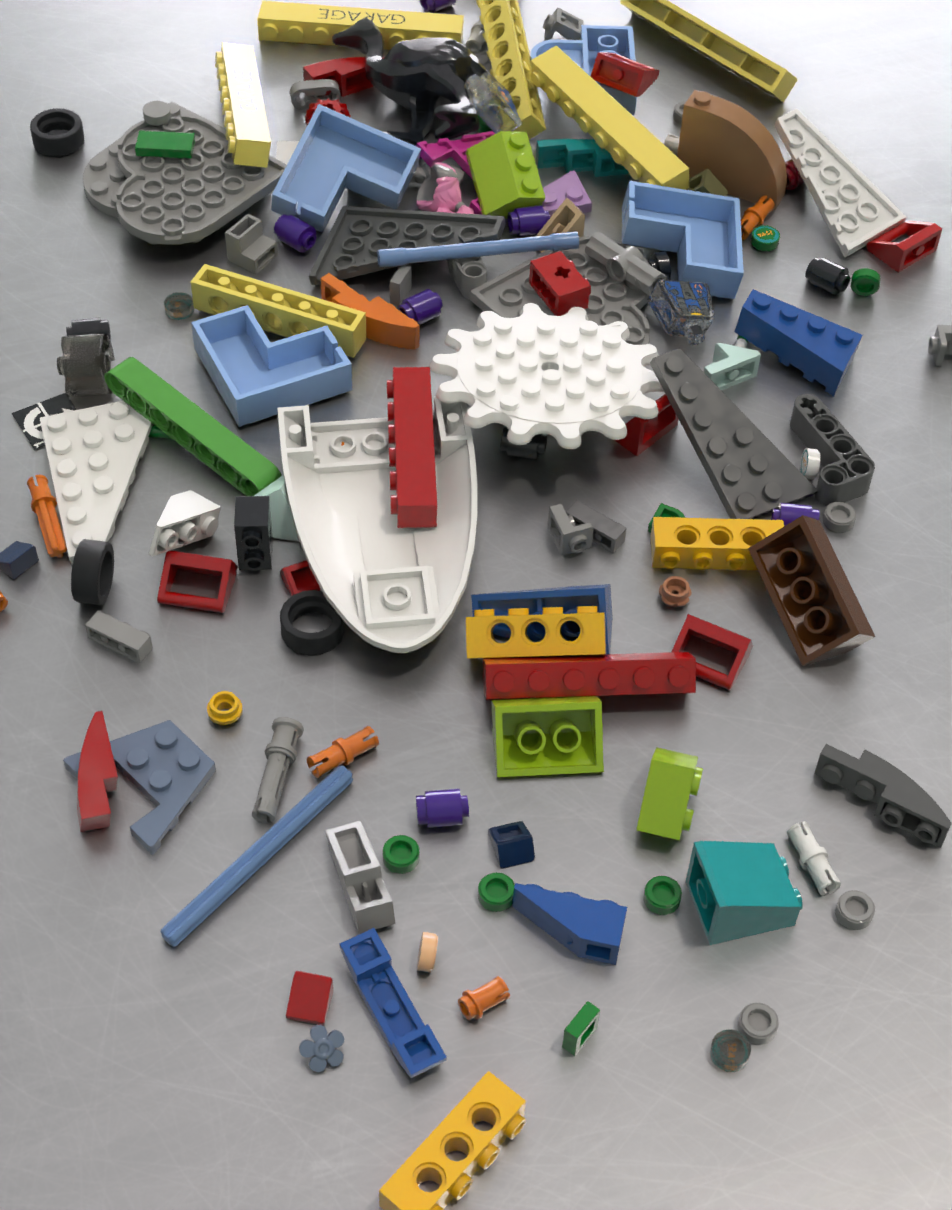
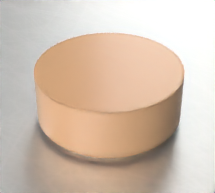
M422 932L417 960L418 971H433L438 944V936L435 933Z

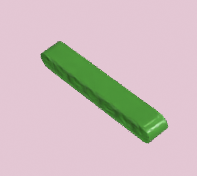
M134 357L127 358L105 373V382L116 396L244 495L254 496L282 476L279 469L271 461Z

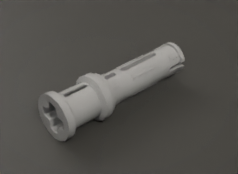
M278 717L272 723L274 733L271 743L267 744L265 748L267 764L252 811V817L263 823L275 820L287 770L297 757L295 747L298 738L303 735L304 727L293 718Z

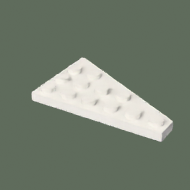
M124 401L40 417L71 566L73 565L76 549L83 539L108 542L113 536L115 521L119 511L122 512L129 494L128 488L136 476L135 469L139 459L143 458L149 442V433L154 424Z

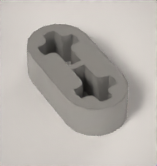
M332 79L299 81L290 88L291 102L299 109H308L309 104L317 103V99L324 101L329 98L332 101L336 99L340 101L341 98L339 85ZM331 90L330 95H325L326 91ZM304 92V97L300 98V93Z

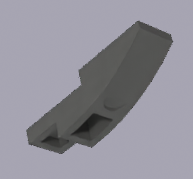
M825 744L820 753L814 774L831 784H837L855 793L864 800H870L878 804L874 816L882 819L886 824L909 832L925 843H931L939 848L942 847L952 823L940 806L922 787L900 769L867 750H864L861 757L857 759Z

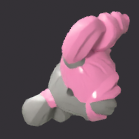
M441 162L434 163L431 168L427 163H424L422 167L418 166L410 183L422 184L417 193L416 206L421 211L474 214L473 209L462 202L460 185L464 179V172L461 168Z

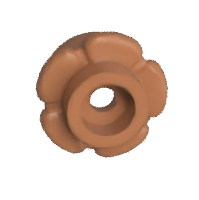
M678 576L667 578L659 588V595L662 596L661 600L666 605L673 607L686 605L692 594L689 583L684 578Z

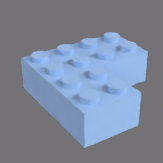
M318 104L272 193L271 211L281 215L298 216L300 220L323 233L345 188L390 208L397 209L418 167L421 148Z
M629 181L622 205V244L677 252L678 281L703 283L707 288L708 295L735 299L744 274L740 199Z
M248 305L191 322L194 349L239 427L277 415L278 407L305 406L352 391V364L342 348L338 347V342L327 325L270 342Z

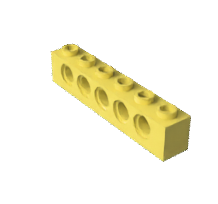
M207 264L201 267L191 281L194 309L216 315L248 305L263 330L284 337H291L327 325L337 340L338 347L342 348L346 356L353 358L366 341V312Z

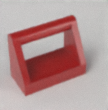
M598 52L590 77L597 82L632 96L640 97L657 80L659 70L613 52Z
M905 221L868 242L866 247L870 253L899 273L937 250L942 228L932 222ZM905 234L910 236L900 243L892 242Z
M666 394L655 401L659 411L657 417L653 419L633 417L625 424L627 428L626 437L614 441L638 456L678 426V417Z
M170 550L165 555L157 602L224 613L236 579L238 566L230 559ZM182 570L221 576L218 599L170 592L177 571Z
M688 614L671 652H683L693 635L737 653L728 675L696 662V677L731 690L753 648L752 640Z

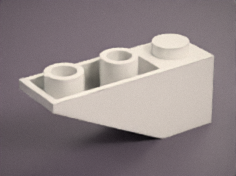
M192 490L171 496L156 525L149 555L153 557L213 536L219 525L218 517L221 507Z

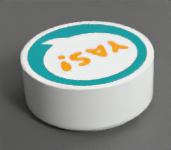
M805 448L801 458L800 472L808 480H814L819 473L820 452L818 449Z

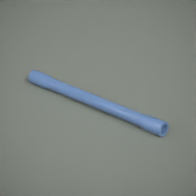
M575 231L554 233L548 236L418 248L377 250L379 267H390L416 262L545 250H571L579 248L578 232Z

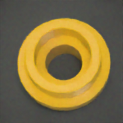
M221 691L214 694L207 705L208 717L211 721L220 725L236 722L241 717L243 711L240 699L229 691Z

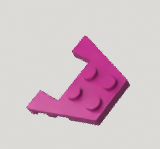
M490 131L462 135L461 139L452 141L448 138L438 139L437 143L428 144L427 141H421L417 143L416 147L421 148L420 157L430 168L434 163L442 162L452 157L473 180L466 150L495 133ZM476 198L470 202L469 207L473 209L474 214L482 215L479 200Z

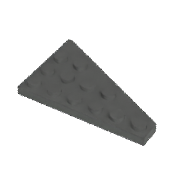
M343 206L309 274L311 285H320L321 277L328 273L342 280L398 267H379L377 250L418 248L500 240L506 226L504 216Z

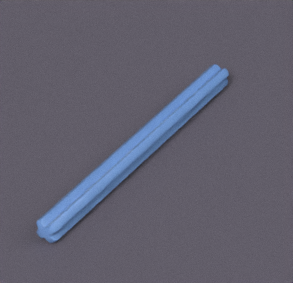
M343 765L335 768L161 929L162 938L169 945L177 946L352 783L353 774Z

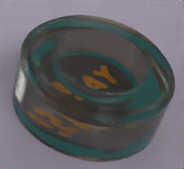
M183 292L170 294L164 300L166 315L175 320L189 318L194 313L193 298Z
M731 1029L717 1033L710 1047L712 1062L719 1069L726 1072H737L747 1065L751 1054V1045L747 1037L741 1032Z

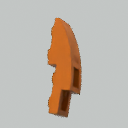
M330 273L321 277V299L366 312V338L399 348L416 350L420 347V325L414 319L409 318L396 309L393 304L386 302L379 296L368 301L365 296L357 293L347 286L344 281L337 279Z

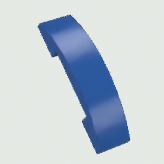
M375 928L340 943L339 947L348 969L374 1022L410 1078L447 1061V1057L429 1024L424 1025L392 967V958Z

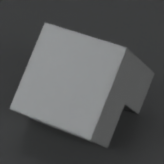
M250 214L245 215L225 232L228 261L254 274H257L278 256L277 241L263 235L262 220Z

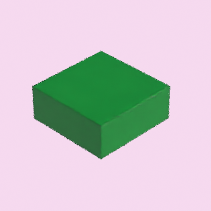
M589 1001L585 1003L564 1029L562 1048L574 1056L578 1053L598 1027L599 1008Z

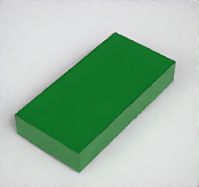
M139 131L135 146L136 156L191 159L195 145V133Z

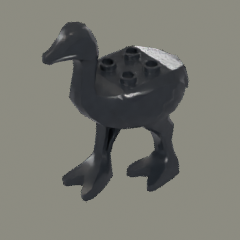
M368 18L359 20L350 28L336 33L332 37V41L336 46H345L366 54L365 72L367 79L386 97L400 104L403 108L410 110L412 125L409 132L384 131V133L417 146V143L424 141V136L433 129V119L435 116L445 120L435 130L436 140L442 138L450 140L479 130V116L475 106L469 100V93H472L466 88L465 83L467 82L472 87L471 91L475 94L473 96L478 97L487 90L488 86L493 84V81L484 65L479 62L468 47L454 39L424 37L399 41L383 58L384 41L379 28Z

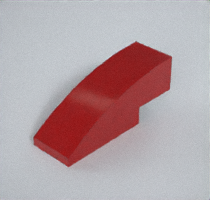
M366 57L332 59L303 67L304 81L332 79L338 83L341 97L374 87L366 77ZM331 90L326 91L325 95H330Z
M103 711L94 713L80 754L77 778V813L80 832L110 827L111 810L106 792L117 789L118 774Z

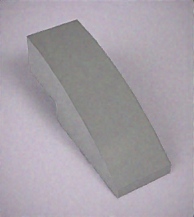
M358 821L325 830L338 877L358 933L361 934L372 928L379 929L395 924L393 901L383 881L381 866L362 822Z

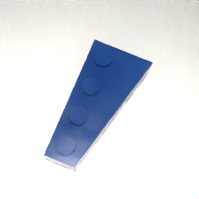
M752 289L742 306L734 331L764 352L772 351L779 358V362L788 367L792 364L804 372L803 377L812 383L818 381L826 386L825 392L833 397L854 359L863 336L849 328L840 326Z

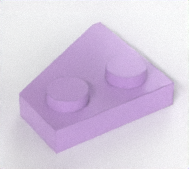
M575 170L570 171L543 188L545 200L542 206L544 211L548 210L550 218L566 198L570 199L583 213L591 212L592 202Z

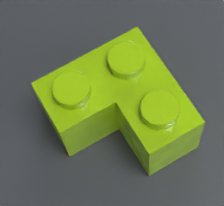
M656 747L651 759L636 828L637 831L680 840L682 830H690L694 810L688 809L687 805L690 795L697 796L703 772V768L696 767L697 756Z

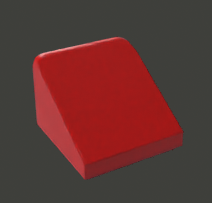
M307 560L284 567L279 572L291 596L302 591H321Z
M295 971L286 1018L324 1026L334 991L333 979L328 976Z

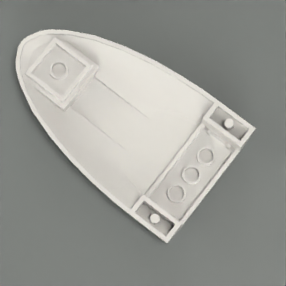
M434 396L433 432L437 489V527L397 528V515H391L390 495H396V490H390V471H395V467H389V448H394L395 444H388V425H394V421H388V417L310 423L309 405L277 408L282 466L289 506L309 567L325 598L344 622L363 640L375 647L394 653H408L430 643L451 620L466 589L474 555L477 528L476 459L471 427L464 424V416L468 410L467 403H445L439 401Z

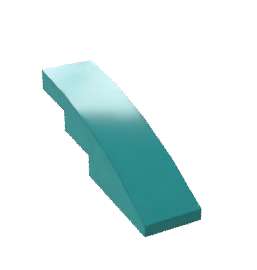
M595 139L537 140L535 160L537 169L564 166L566 173L574 170L575 172L593 171L595 177L629 174L624 166L614 161L611 154L605 148H600L597 145Z

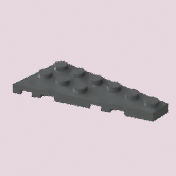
M680 348L654 357L651 360L650 365L730 519H756L771 513L773 509H778L780 503L793 504L813 496L818 491Z

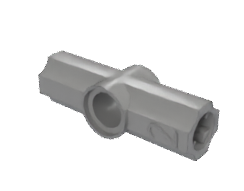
M600 232L594 233L585 246V253L605 265L609 276L614 281L622 282L626 279L652 297L660 293L664 280H666V275L644 262L642 253L636 247L628 246L623 248Z

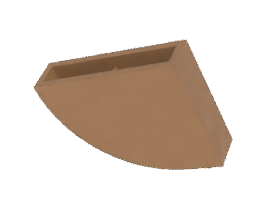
M694 90L684 104L677 157L689 167V179L709 169L728 190V195L753 203H757L762 196H768L763 204L771 198L775 204L774 210H776L786 192L787 172L783 155L771 133L756 117L742 107L728 100L710 95L707 92Z

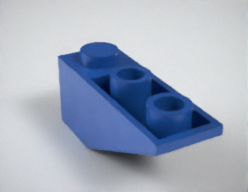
M515 883L513 908L576 956L616 965L626 918V906L618 905L611 900L598 901L584 898L573 892L560 893L546 890L536 884L523 885Z

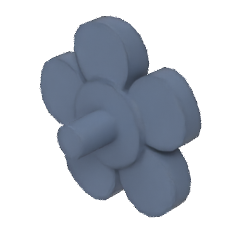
M323 1025L313 1026L310 1030V1036L314 1042L306 1039L299 1045L300 1054L306 1058L311 1057L309 1060L310 1069L315 1072L324 1071L327 1064L326 1060L333 1067L340 1065L344 1055L340 1050L334 1048H339L343 1045V1034L338 1030H332L328 1034L327 1029Z

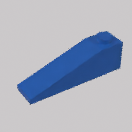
M611 584L471 595L473 617L474 610L494 609L495 616H508V609L529 608V615H542V608L563 607V614L577 613L578 606H597L598 613H605L606 654H610L613 620ZM567 621L561 628V634L564 639L574 641L580 635V627L574 621ZM539 622L531 623L527 629L529 639L533 642L543 640L546 634L545 627ZM499 623L495 626L493 634L510 639L511 630L507 624Z

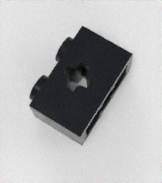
M236 496L234 531L239 570L272 569L273 534L269 496Z

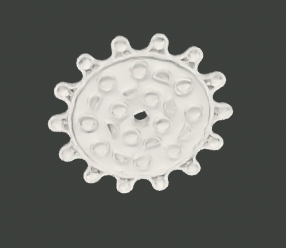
M528 303L520 311V317L503 318L492 311H483L477 319V326L481 330L474 332L461 329L449 330L445 337V344L457 352L437 354L430 363V370L432 372L453 378L451 381L440 384L436 392V397L439 401L469 404L471 407L464 416L465 425L471 428H482L491 423L503 424L509 429L507 434L508 441L515 445H525L537 434H549L555 437L557 443L562 448L576 449L581 445V435L587 431L600 432L612 440L623 439L627 435V428L622 418L626 416H636L643 419L657 417L659 411L656 402L644 394L648 392H664L654 371L645 368V366L650 365L654 357L659 356L656 347L650 344L632 345L626 343L625 340L630 335L626 323L617 321L609 325L598 326L597 323L588 321L587 312L581 307H573L562 316H550L543 313L537 304Z

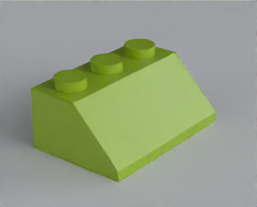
M500 131L466 150L482 215L504 216L507 219L508 212H514L516 208L543 204L545 194L527 132Z
M597 696L491 700L492 733L497 777L604 772L602 701Z

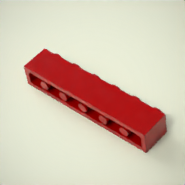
M393 367V380H387V399H393V402H387L388 421H394V425H388V444H395L394 448H389V467H395V471H390V490H396V495H390L391 515H397V528L437 527V489L430 367Z
M689 652L483 658L484 694L486 699L696 693V658Z

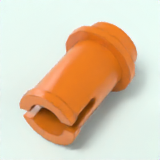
M497 976L474 991L468 989L464 991L462 997L458 999L459 1008L466 1019L474 1018L478 1020L483 1017L484 1011L502 1001L508 1000L510 998V993L507 992L509 989L504 980Z

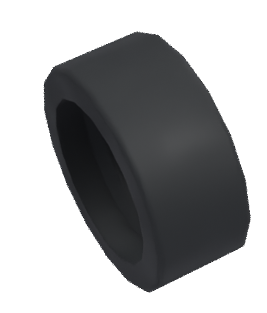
M62 108L49 109L37 114L31 120L30 130L35 149L44 155H69L79 150L84 144L85 137L81 118L71 110ZM54 130H68V132L60 135L46 134Z
M83 539L79 543L71 572V592L74 601L95 605H103L106 602L114 573V550L109 542Z
M309 590L292 595L283 604L280 611L282 639L287 647L296 653L308 656L322 655L333 650L341 642L345 633L344 620L327 601L322 591ZM306 613L324 614L332 619V624L320 632L307 633L299 631L292 626L294 620Z

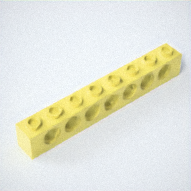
M476 0L481 11L479 18L484 26L485 33H483V37L488 46L487 56L491 61V75L502 89L504 87L509 92L520 118L519 120L511 107L496 92L497 87H494V92L499 100L498 111L503 120L502 130L527 132L528 139L530 140L546 130L538 90L530 77L532 73L531 59L518 0Z

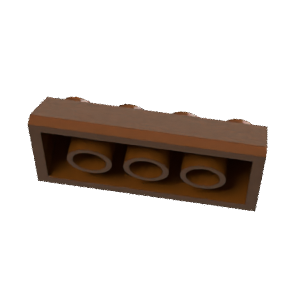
M802 515L748 548L802 666L845 654L875 637L820 520Z

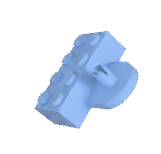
M581 25L580 40H546L540 42L532 48L530 57L532 60L557 45L591 76L598 52H613L635 61L633 26ZM597 82L631 115H635L637 97Z

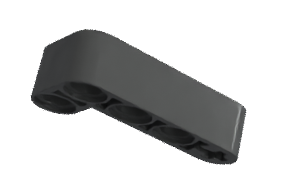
M812 394L798 396L794 402L790 427L807 448L818 449L820 452V464L823 468L820 471L816 487L818 490L815 493L816 500L820 504L827 506L833 502L845 503L865 495L869 490L875 470L873 460L818 397Z

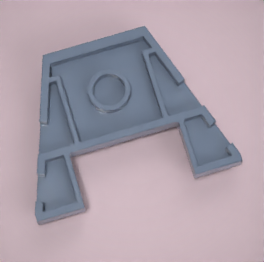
M171 720L110 741L115 766L156 806L155 809L130 826L131 835L151 855L157 852L161 846L160 841L168 830L172 831L179 822V815L188 804L193 803L216 771L215 762ZM81 752L63 759L65 768L76 779L78 778Z

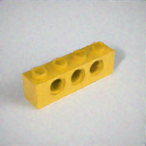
M653 517L650 536L652 568L758 570L748 548L784 527V521Z
M578 606L577 613L563 614V607L542 608V615H529V608L508 609V616H495L494 609L474 610V617H466L467 658L606 654L605 613H598L597 606ZM567 621H574L580 627V635L574 641L564 639L561 634V628ZM533 622H539L545 627L546 634L540 642H533L527 635L528 626ZM499 623L507 624L511 630V637L505 643L497 642L493 636V630Z
M488 1071L380 1188L379 1207L383 1210H444L453 1198L461 1199L473 1183L471 1177L480 1167L487 1169L497 1158L500 1152L498 1147L507 1137L511 1140L514 1139L526 1123L524 1118L526 1100ZM480 1121H486L493 1128L488 1131H480L473 1125ZM451 1151H461L467 1157L461 1161H452L446 1155ZM424 1181H434L440 1187L436 1191L425 1192L418 1186Z

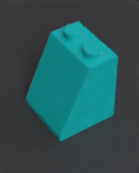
M694 842L685 882L710 945L795 926L799 912L803 907L802 897L799 890L792 887L789 880L787 861L783 856H779L774 843Z

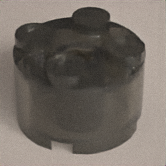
M99 333L63 336L61 338L63 356L57 357V370L59 375L65 376V392L67 397L112 394L113 392L107 386L104 378L105 373L111 370V361L115 360L109 336Z

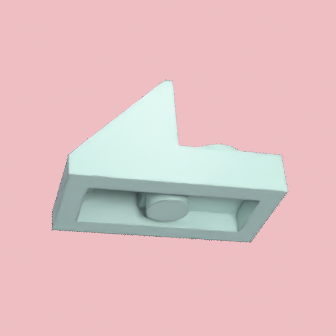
M716 343L713 361L704 367V373L720 390H724L756 377L761 354L757 350Z

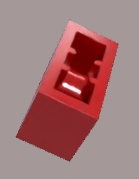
M562 251L530 261L529 284L555 316L565 315L573 307L588 308L589 295L591 294L590 283L586 278L582 277L577 271L575 264L568 260Z

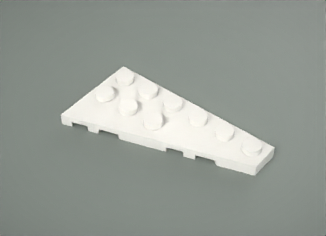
M797 108L777 118L774 126L845 258L866 246L868 242L905 221L907 216Z

